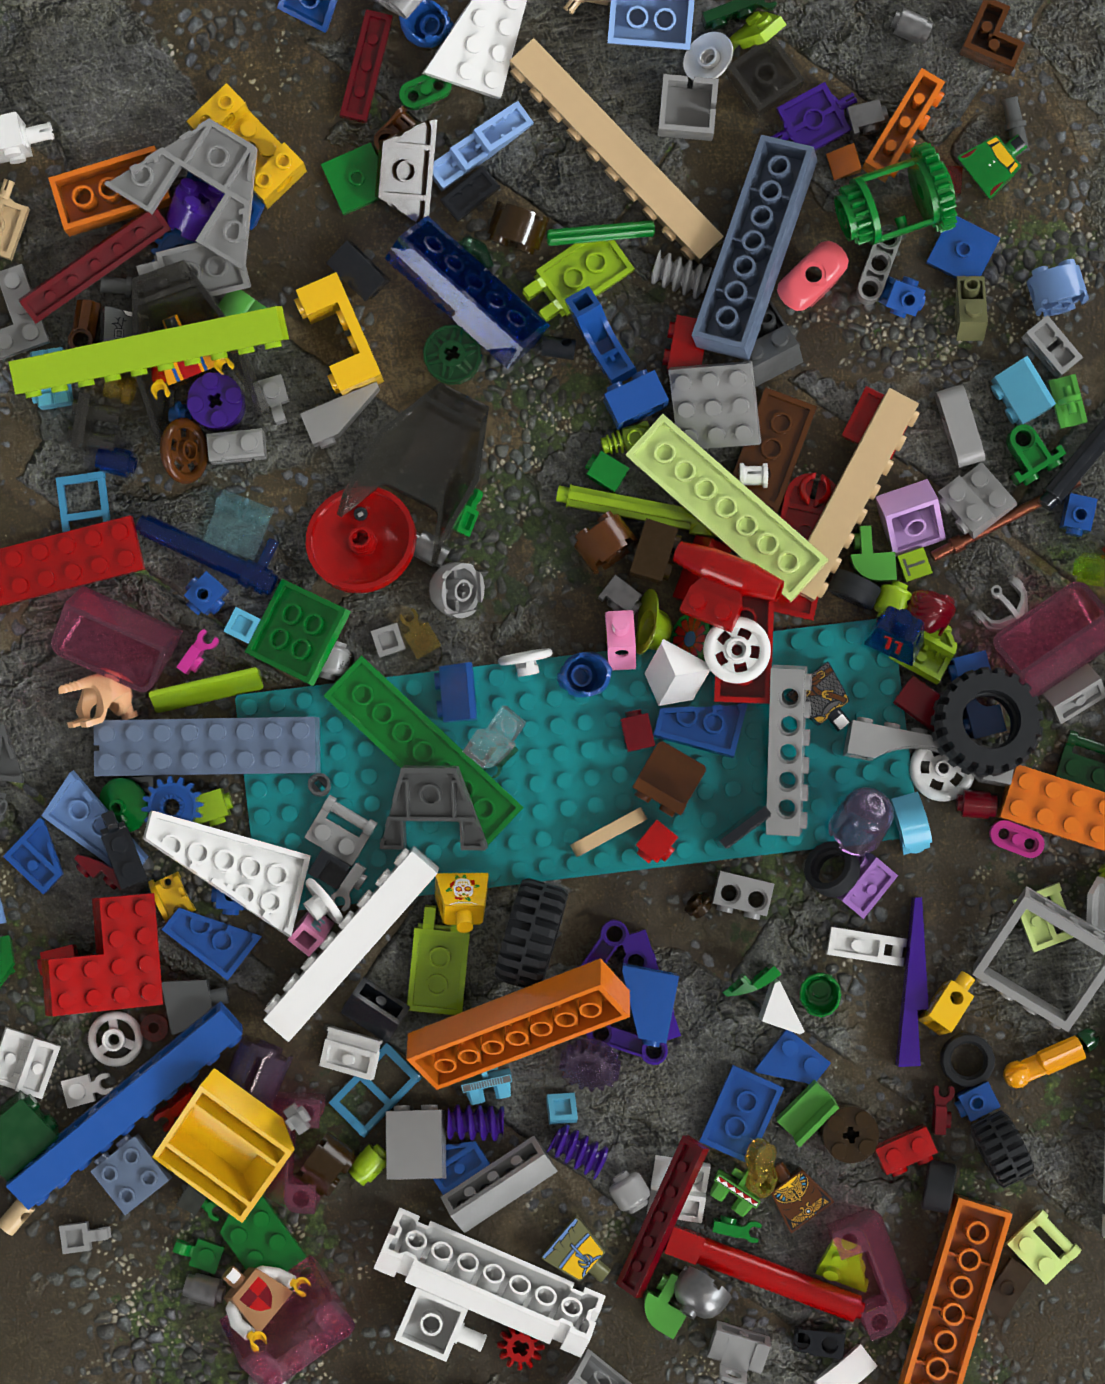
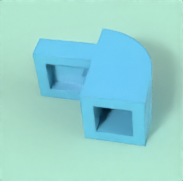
M914 792L892 798V813L899 830L900 846L903 855L920 853L924 849L930 848L932 836L919 793Z

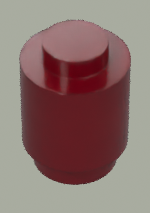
M963 789L962 795L957 794L956 811H960L961 817L988 819L989 816L995 817L998 802L997 795L991 794L990 791Z

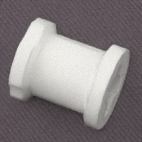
M739 463V481L743 485H762L763 488H767L768 463H763L762 466H745L744 463Z

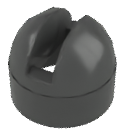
M316 773L310 777L308 788L313 795L322 797L329 793L331 782L325 774ZM319 780L326 789L321 791L314 783Z

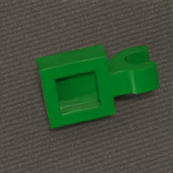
M463 485L459 492L462 503L457 502L455 510L451 513L448 528L470 538L479 514L476 508L483 497V492L475 488L473 495L469 497L471 488Z
M721 1215L720 1219L713 1217L712 1232L739 1239L744 1238L751 1243H758V1237L751 1236L749 1230L752 1227L761 1228L762 1224L759 1221L751 1220L741 1225L736 1223L737 1218Z
M200 1237L196 1245L177 1238L172 1252L191 1257L189 1266L215 1274L225 1246Z

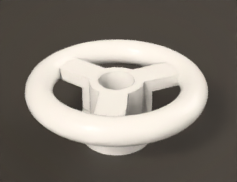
M550 648L524 651L502 656L498 659V663L500 665L515 664L517 676H527L539 673L536 660L550 657L553 652Z
M308 878L306 886L313 897L303 903L307 911L316 921L327 914L335 923L340 924L344 918L336 904L314 879Z
M121 1011L104 1013L93 1022L89 1029V1049L93 1056L102 1064L112 1067L124 1066L133 1061L141 1051L143 1045L142 1029L136 1019ZM117 1019L131 1026L134 1031L135 1041L125 1038L123 1032L118 1029ZM108 1021L109 1030L103 1034L102 1045L98 1047L96 1043L97 1032L101 1025ZM112 1034H116L119 1037L118 1044L111 1042L110 1037ZM122 1047L131 1049L126 1056L121 1058H110L104 1055L107 1051H117Z

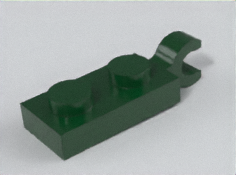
M733 0L702 12L701 21L705 30L711 27L713 30L725 27L728 24L727 21L738 18V20L748 18L756 8L771 11L776 8L777 2Z

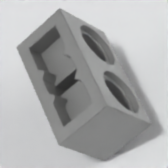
M1048 315L1021 337L1055 379L1061 377L1083 358Z
M719 870L711 903L717 904L716 910L732 914L733 909L744 911V917L760 920V915H768L775 884ZM733 885L735 887L736 896L733 900L726 901L722 898L721 890L724 886ZM754 891H759L763 895V902L758 907H752L748 902L749 895Z

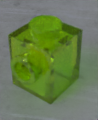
M1082 552L1079 559L1074 561L1073 575H1077L1076 584L1105 587V555Z

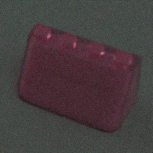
M1072 582L998 632L993 641L995 650L1009 675L1015 673L1020 676L1018 681L1021 684L1027 682L1032 687L1029 691L1032 697H1038L1105 651V605L1085 583Z
M82 586L65 602L51 640V646L53 651L60 657L131 689L146 692L156 684L179 644L183 631Z

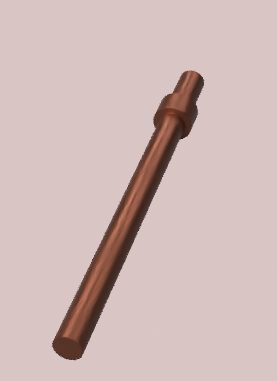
M1080 481L1072 490L1081 486ZM1043 494L1012 509L975 539L969 533L962 536L956 535L948 539L949 543L930 552L932 559L936 562L953 552L957 554L965 550V546L1038 509L1042 506L1038 500Z

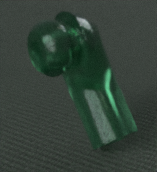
M471 236L463 237L458 242V251L461 254L470 253L475 255L482 271L494 267L484 242Z

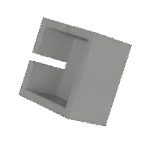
M664 74L658 136L712 141L719 79L694 77L692 89H688V76Z

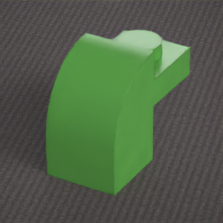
M860 526L857 529L858 533H853L855 535L853 539L854 550H859V554L848 556L852 570L855 574L873 583L896 581L895 552L873 553L871 526Z
M670 1270L668 1275L663 1273L656 1285V1289L659 1290L658 1293L647 1288L644 1296V1308L650 1324L656 1330L674 1339L686 1315L680 1311L681 1307L670 1301L679 1276L678 1273Z

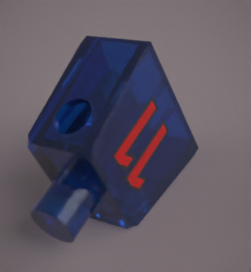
M887 606L875 621L864 644L913 666L924 643V622L912 616L911 612L906 609L899 610L892 606Z

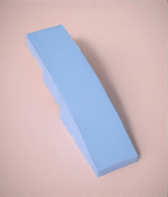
M519 101L513 103L475 128L472 134L452 146L449 152L435 160L432 179L441 191L445 190L531 127L534 122Z

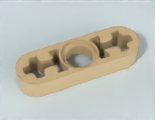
M639 807L574 842L570 846L575 856L578 857L647 820V817L642 808Z

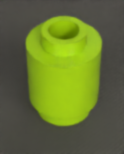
M368 1144L357 1156L348 1172L363 1186L367 1182L371 1183L386 1167V1151L378 1144L374 1147Z

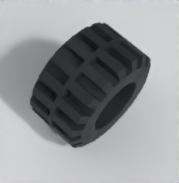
M999 1110L971 1124V1134L974 1142L998 1185L1006 1188L1034 1173V1164L1018 1130L1004 1111Z

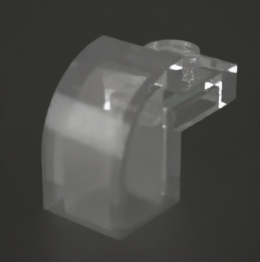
M501 706L489 726L485 729H477L462 752L483 769L494 767L515 747L514 741L527 722L507 706Z

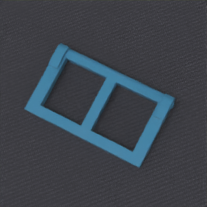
M105 471L56 478L62 532L70 531L69 522L99 517L103 518V522L111 520ZM98 481L101 510L68 514L65 485Z
M388 1043L379 1050V1060L387 1054L411 1079L390 1099L371 1080L354 1076L329 1102L364 1138L386 1115V1111H390L423 1078ZM359 1081L365 1084L385 1104L365 1126L340 1102Z

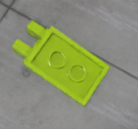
M615 240L576 243L538 268L535 272L537 275L534 276L535 281L523 288L522 294L529 302L544 291L551 303L539 311L538 317L545 324L558 314L562 317L571 315L565 301L569 296L589 286L597 297L634 272L635 268Z
M425 905L423 923H418V927H414L407 1005L410 1006V1009L408 1011L456 1015L463 1012L470 932L461 933L457 930L456 925L435 924L437 906Z

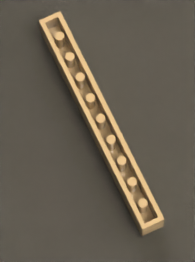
M534 38L510 59L511 75L520 84L524 81L531 88L529 90L530 95L538 103L543 101L550 108L548 110L549 115L557 123L562 121L569 128L566 130L569 136L575 142L581 141L587 147L585 151L594 162L600 161L606 167L605 173L612 181L616 182L618 180L625 187L623 191L633 202L638 200L644 207L642 209L643 213L653 222L657 220L662 225V233L671 242L676 240L682 246L680 251L688 260L694 259L699 264L723 241L724 236Z

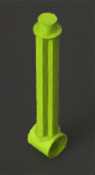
M572 483L570 487L560 485L558 487L556 502L566 503V508L573 507L603 514L611 511L613 515L619 514L620 517L644 522L648 518L680 529L689 530V534L695 536L699 535L716 539V536L682 506L575 486Z

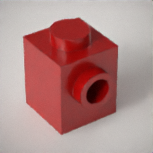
M656 819L635 844L639 848L637 854L647 863H650L652 860L658 863L660 859L665 862L675 849L672 845L678 836Z

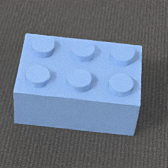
M611 0L607 44L689 51L695 0Z

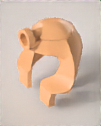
M111 671L99 672L77 681L69 682V684L61 685L58 689L59 694L82 689L76 708L79 718L67 722L68 728L78 726L87 728L102 723L108 708L115 715L121 716L122 720L138 716L137 710H134L132 706V689L126 679L118 673ZM96 705L95 717L90 718V711Z

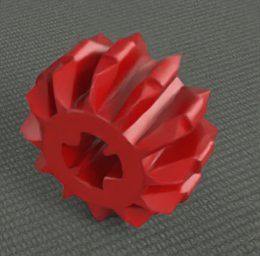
M510 1327L508 1328L511 1334L501 1331L500 1336L506 1341L497 1342V1347L505 1349L499 1354L500 1359L510 1357L507 1361L508 1367H511L514 1361L518 1362V1370H522L523 1362H526L527 1366L532 1368L533 1361L531 1357L538 1361L541 1360L542 1356L537 1351L544 1350L545 1344L537 1342L539 1341L538 1339ZM517 1340H520L521 1343H528L526 1344L525 1351H522L520 1348H514L516 1347Z

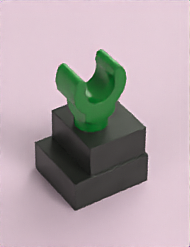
M188 1184L176 1205L195 1216L199 1209L203 1208L208 1213L209 1218L217 1222L219 1217L213 1213L212 1209L218 1205Z

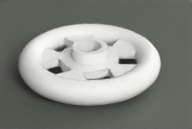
M739 616L732 633L726 631L731 637L722 645L717 639L725 630L713 626L705 638L703 647L704 659L710 671L719 679L735 684L746 683L757 678L767 667L771 655V645L765 630L755 621ZM740 628H744L752 633L749 640L737 635ZM734 645H739L742 648L740 655L732 653ZM751 646H759L758 659L750 658ZM721 651L723 652L724 657L728 660V662L722 666L719 664L715 656ZM746 662V671L735 672L734 664Z
M915 749L910 761L912 782L921 794L931 800L945 802L956 799L957 794H963V789L968 790L971 787L974 777L972 774L962 773V768L958 766L953 768L947 763L949 758L945 755L934 757L932 751ZM922 761L930 762L929 774L921 773ZM941 763H945L948 766V771L945 774L941 773L938 769ZM958 773L963 778L955 787L950 780ZM932 779L943 782L941 790L930 787Z

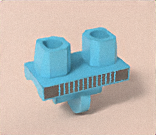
M497 1067L461 1081L462 1091L467 1094L471 1105L485 1102L483 1089L488 1087H494L496 1099L511 1096L510 1083L512 1082L510 1068L498 1070Z

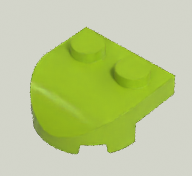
M948 625L941 636H938L941 628L931 634L918 629L915 639L912 640L911 638L915 627H912L908 637L900 635L898 641L904 643L900 656L894 653L897 644H895L889 658L937 685L957 650V642L954 641L951 633L952 628Z

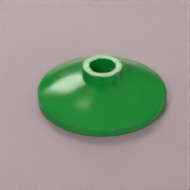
M120 777L109 781L103 787L99 800L109 811L113 810L119 823L124 821L129 832L140 828L145 823L144 819L148 816V812L141 810V808L148 806V802L143 800V796H146V794L135 781Z

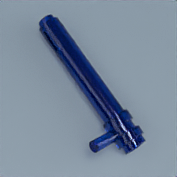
M142 515L136 525V530L139 531L141 536L237 580L239 585L245 588L252 587L254 592L263 595V593L270 595L277 583L278 575L274 574L273 570L267 568L279 544L274 539L269 538L258 562L250 559L246 561L151 515L147 517Z

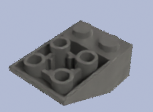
M771 300L769 301L749 359L753 363L755 387L803 363L797 340ZM738 358L739 362L748 361Z

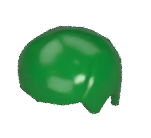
M818 972L809 975L800 987L799 999L810 1015L817 1017L831 1015L840 1004L842 998L841 988L830 974Z

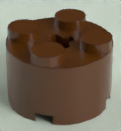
M611 511L599 517L597 520L598 524L592 529L586 527L575 536L577 543L574 548L594 574L599 573L598 568L601 566L606 570L616 564L630 552L627 547L631 543L635 547L639 542L620 515H613Z

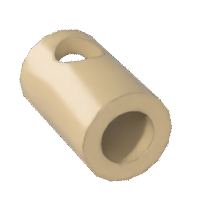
M16 1199L0 1218V1228L13 1236L33 1213L35 1208L32 1207L28 1210Z

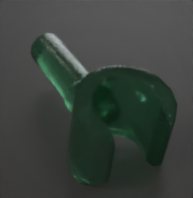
M513 746L497 761L494 760L487 763L484 771L490 765H495L498 768V772L492 778L498 777L502 773V767L519 750L516 746Z

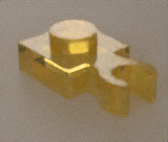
M411 608L414 619L407 622L401 614L400 620L410 629V632L406 633L404 637L418 660L441 647V644L428 622L420 626L418 613L415 609Z

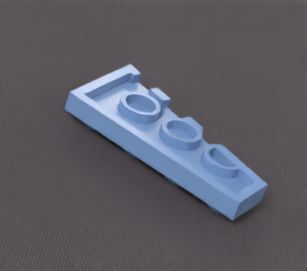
M73 770L69 773L41 816L111 866L101 840L102 835L100 830L106 828L101 815L109 810ZM132 838L143 865L148 859V855Z

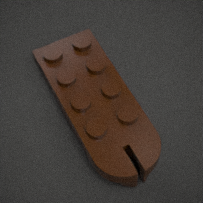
M765 387L758 405L761 443L760 445L743 446L733 476L739 480V463H744L745 466H762L763 463H768V487L763 488L762 485L745 486L777 514L817 406Z

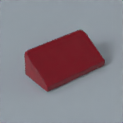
M911 676L893 703L933 732L935 731L934 726L930 725L931 716L935 712L933 710L934 703L939 699L940 694L915 676Z

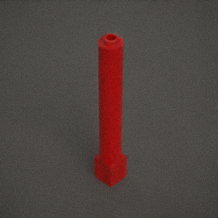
M675 1224L663 1250L665 1254L694 1265L699 1264L850 1322H854L855 1318L860 1319L865 1309V1303L862 1302V1296L712 1240L701 1233Z

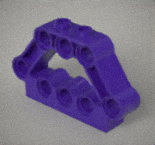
M616 919L604 923L600 931L601 936L580 965L582 966L600 958L607 963L617 947L623 945L625 951L623 963L628 964V958L631 955L639 954L643 957L644 961L642 967L659 970L646 930L642 929L629 934L625 924ZM618 926L621 928L622 937L620 940L610 941L607 938L606 932L609 927ZM674 1010L672 1012L667 1041L681 1036L674 1016ZM611 1024L605 1026L608 1028L609 1033L603 1040L596 1039L592 1032L586 1033L590 1043L596 1047L609 1046L642 1057L646 1063L651 1065L662 1063L668 1054L667 1044L660 1043L661 1053L659 1056L649 1057L646 1054V1047L648 1045H644L642 1039L638 1038L636 1033Z

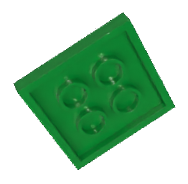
M281 579L245 653L314 686L351 611Z

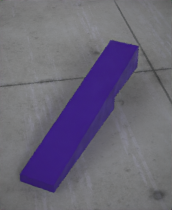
M912 897L895 1062L897 1067L921 1066L917 1010L929 1009L922 897Z

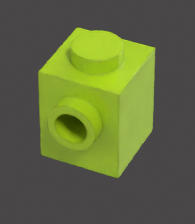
M219 788L201 794L197 799L198 802H203L204 806L199 807L198 812L202 813L203 817L196 818L195 822L198 824L209 822L210 827L225 823V817L230 816V809L234 808L230 793H224V789Z

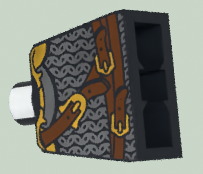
M826 662L812 673L811 691L807 690L806 701H811V716L809 719L817 726L828 719L834 728L839 731L851 722L841 710L850 700L829 662ZM794 689L784 695L790 702L798 700V693Z

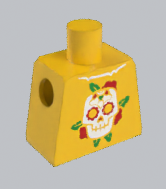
M437 873L435 876L434 895L444 924L456 925L459 932L468 933L473 930V925L483 923L487 900L488 873Z
M961 971L955 981L944 982L928 1003L929 1009L923 1010L918 1017V1021L939 1036L951 1033L974 998L968 990L975 979ZM950 996L953 997L954 1003L951 1001Z

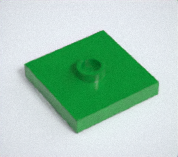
M371 142L321 164L343 216L380 200L375 197L378 157Z

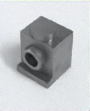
M879 99L847 107L845 112L846 121L851 128L850 135L852 140L857 139L860 132H863L864 135L878 132L880 130L879 127H882L883 123L889 122L886 106L881 107Z
M616 575L598 597L602 602L607 598L609 600L607 605L614 611L633 610V614H635L642 605L638 601L642 595Z

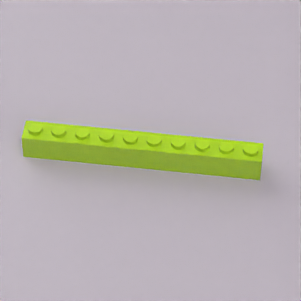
M275 306L13 360L8 363L15 395L25 394L27 399L42 396L41 390L51 388L52 393L67 391L69 384L78 383V388L95 385L94 379L104 377L105 382L120 380V374L131 372V377L148 374L147 368L157 367L158 372L175 368L174 363L184 361L185 366L201 363V357L211 356L212 361L228 358L227 352L237 350L238 355L255 352V346L265 345V350L282 347L281 341L289 340L283 307Z

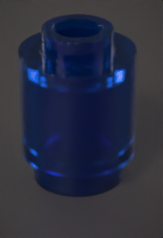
M110 445L106 447L100 446L95 458V467L100 468L101 472L128 478L130 473H135L138 458L134 457V451Z

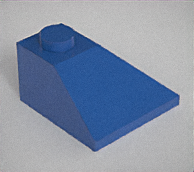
M279 0L277 9L326 33L338 0Z

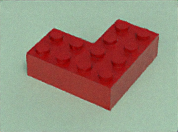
M154 893L92 898L96 954L41 959L46 1016L163 1005Z

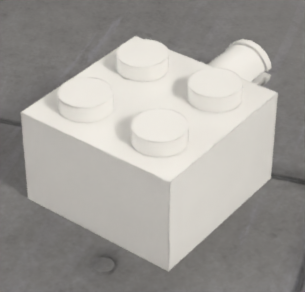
M17 112L0 115V164L9 161L10 164L25 162L27 157L33 156L31 144L50 139L53 140L54 134L52 133L51 123L47 122L26 128V124Z
M416 1287L394 1340L446 1362L454 1343L460 1342L481 1352L487 1335L464 1326L465 1323L463 1321L468 1309Z

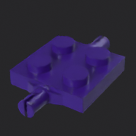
M823 82L776 108L783 122L784 130L770 137L782 140L789 139L791 142L813 146L816 151L851 132V128L844 116V109L857 103V99L854 97V93L851 92L849 95L838 100L831 94L826 83Z

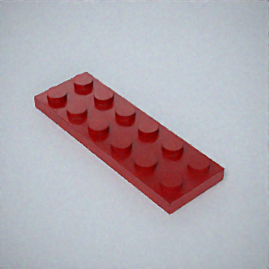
M129 515L1 548L0 607L146 570L133 516Z

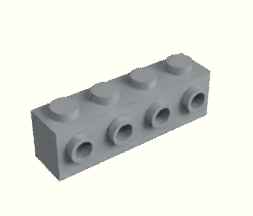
M532 1136L441 1196V1199L451 1218L466 1233L558 1171L548 1153H546L536 1137Z

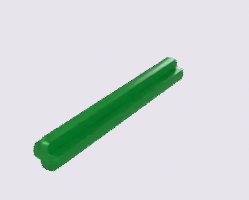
M652 220L550 229L546 233V239L549 246L652 237L655 234V225Z

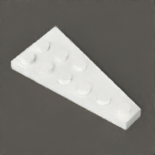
M470 0L422 74L495 99H500L527 0Z

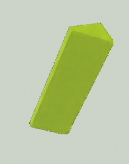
M253 667L150 691L149 697L155 711L161 713L262 690L264 685L260 669Z

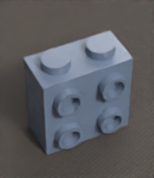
M139 1133L133 1138L128 1134L115 1144L119 1149L112 1155H109L106 1151L94 1161L96 1167L91 1170V1173L124 1215L128 1214L172 1178L168 1170L152 1158L154 1152Z

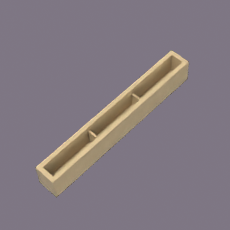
M891 388L886 391L807 540L829 561L799 593L804 598L813 602L816 597L822 598L829 586V583L825 582L830 572L835 574L842 561L838 557L842 548L848 549L855 535L851 533L856 523L861 525L868 512L864 508L868 499L874 500L881 487L877 484L882 474L887 476L894 461L890 460L894 450L899 452L907 438L903 435L907 425L913 427L920 412L916 411L919 405L916 401Z

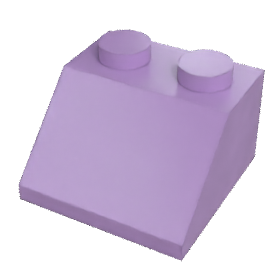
M928 479L875 497L891 552H895V556L946 540L939 500Z

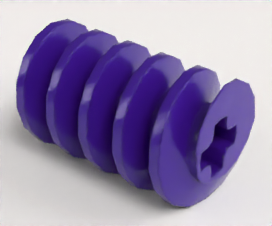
M459 1104L455 1105L453 1112H450L448 1107V1139L451 1140L455 1132H457L459 1139L463 1140L466 1132H468L471 1140H475L477 1133H480L482 1141H485L488 1134L491 1133L493 1141H497L499 1134L503 1136L504 1106H500L497 1114H495L491 1105H489L486 1113L483 1112L481 1105H478L475 1113L472 1112L470 1105L466 1106L464 1112H461Z
M565 1124L554 1135L546 1153L555 1148L554 1158L557 1159L562 1154H565V1164L574 1159V1169L577 1170L581 1165H584L583 1174L587 1175L593 1170V1180H595L608 1157V1147L604 1146L598 1151V1141L595 1140L588 1145L589 1136L587 1135L578 1140L579 1130L576 1129L571 1134H568L570 1126Z

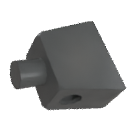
M209 979L168 980L162 982V991L172 1035L186 1030L220 1001L223 1004L230 1003L227 987L211 990Z

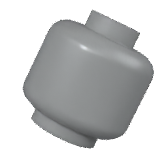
M624 1170L612 1178L615 1183L611 1185L609 1192L621 1211H629L632 1214L649 1203L647 1199L650 1196V1190L640 1173L633 1172L629 1174L627 1170Z

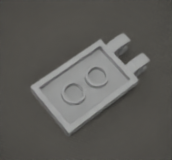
M197 242L156 252V255H154L155 261L136 266L139 277L158 272L162 288L143 293L146 304L166 300V304H169L171 307L251 287L247 268H245V271H242Z

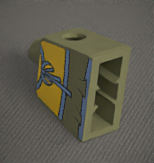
M577 1214L542 1253L544 1261L579 1282L589 1273L601 1283L611 1271L610 1268L600 1261V1258L606 1252L605 1247Z

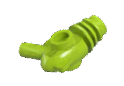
M648 421L623 427L621 430L622 436L619 430H616V437L613 432L611 433V438H609L608 434H606V437L600 438L603 452L613 454L612 449H614L615 453H619V448L620 452L624 453V447L628 452L650 428Z

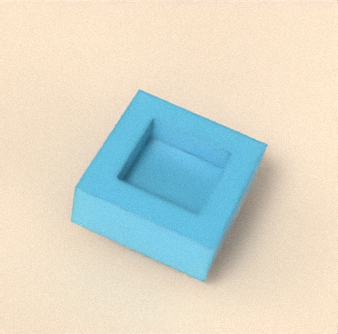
M235 607L224 632L249 644L261 619Z
M575 1092L547 1094L546 1103L549 1125L577 1123L578 1115Z

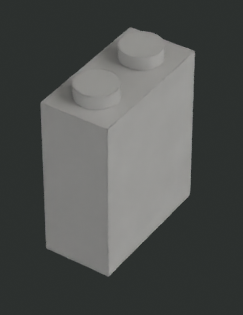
M409 1105L393 1106L394 1111H386L387 1179H446L445 1111L438 1110V1105H421V1110L410 1111Z

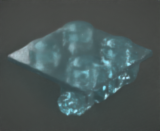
M223 489L221 496H218L216 499V508L203 541L255 560L275 509Z

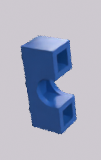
M986 650L953 658L950 661L951 665L947 667L952 682L965 672L975 671L980 667L990 668ZM975 698L964 708L965 719H963V726L967 735H970V738L977 739L1007 731L1000 704L984 706Z

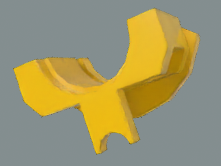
M175 872L156 882L154 880L148 882L151 893H154L155 903L165 922L168 921L178 907L191 912L196 910L184 889L179 872ZM166 879L171 880L170 885L166 884Z

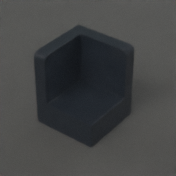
M322 849L308 874L322 880L335 889H339L352 866Z

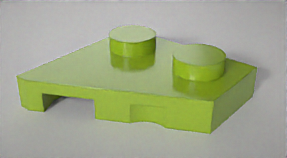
M756 11L746 19V24L729 38L733 45V51L739 45L742 49H746L753 45L766 43L787 24L779 15Z
M834 1236L820 1259L815 1274L829 1281H836L865 1293L868 1288L869 1280L865 1278L864 1274L866 1267L864 1260H862L861 1246Z

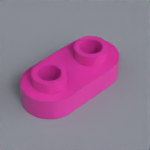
M1008 820L996 821L989 831L990 839L996 846L1027 858L1039 856L1044 849L1045 843L1041 834ZM1002 828L1008 831V836L1004 839H1001L998 835L999 830ZM1031 838L1034 845L1032 848L1027 849L1024 846V842L1026 839Z

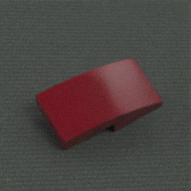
M78 854L74 858L78 862L76 868L86 878L89 876L98 878L104 873L106 876L103 880L113 890L117 887L120 889L114 871L107 863L83 854Z

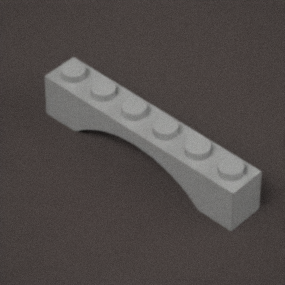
M857 717V720H852L848 723L843 756L871 761L880 755L902 749H923L939 753L937 749L940 745L938 741H933L932 735L927 734L928 730L911 728V731L900 729L901 725L896 723L884 722V726L873 724L872 719ZM970 738L973 742L985 748H995L1002 745L993 743L992 747L982 745L981 740ZM1014 769L994 777L992 775L977 777L976 774H971L978 782L1007 787L1012 783Z

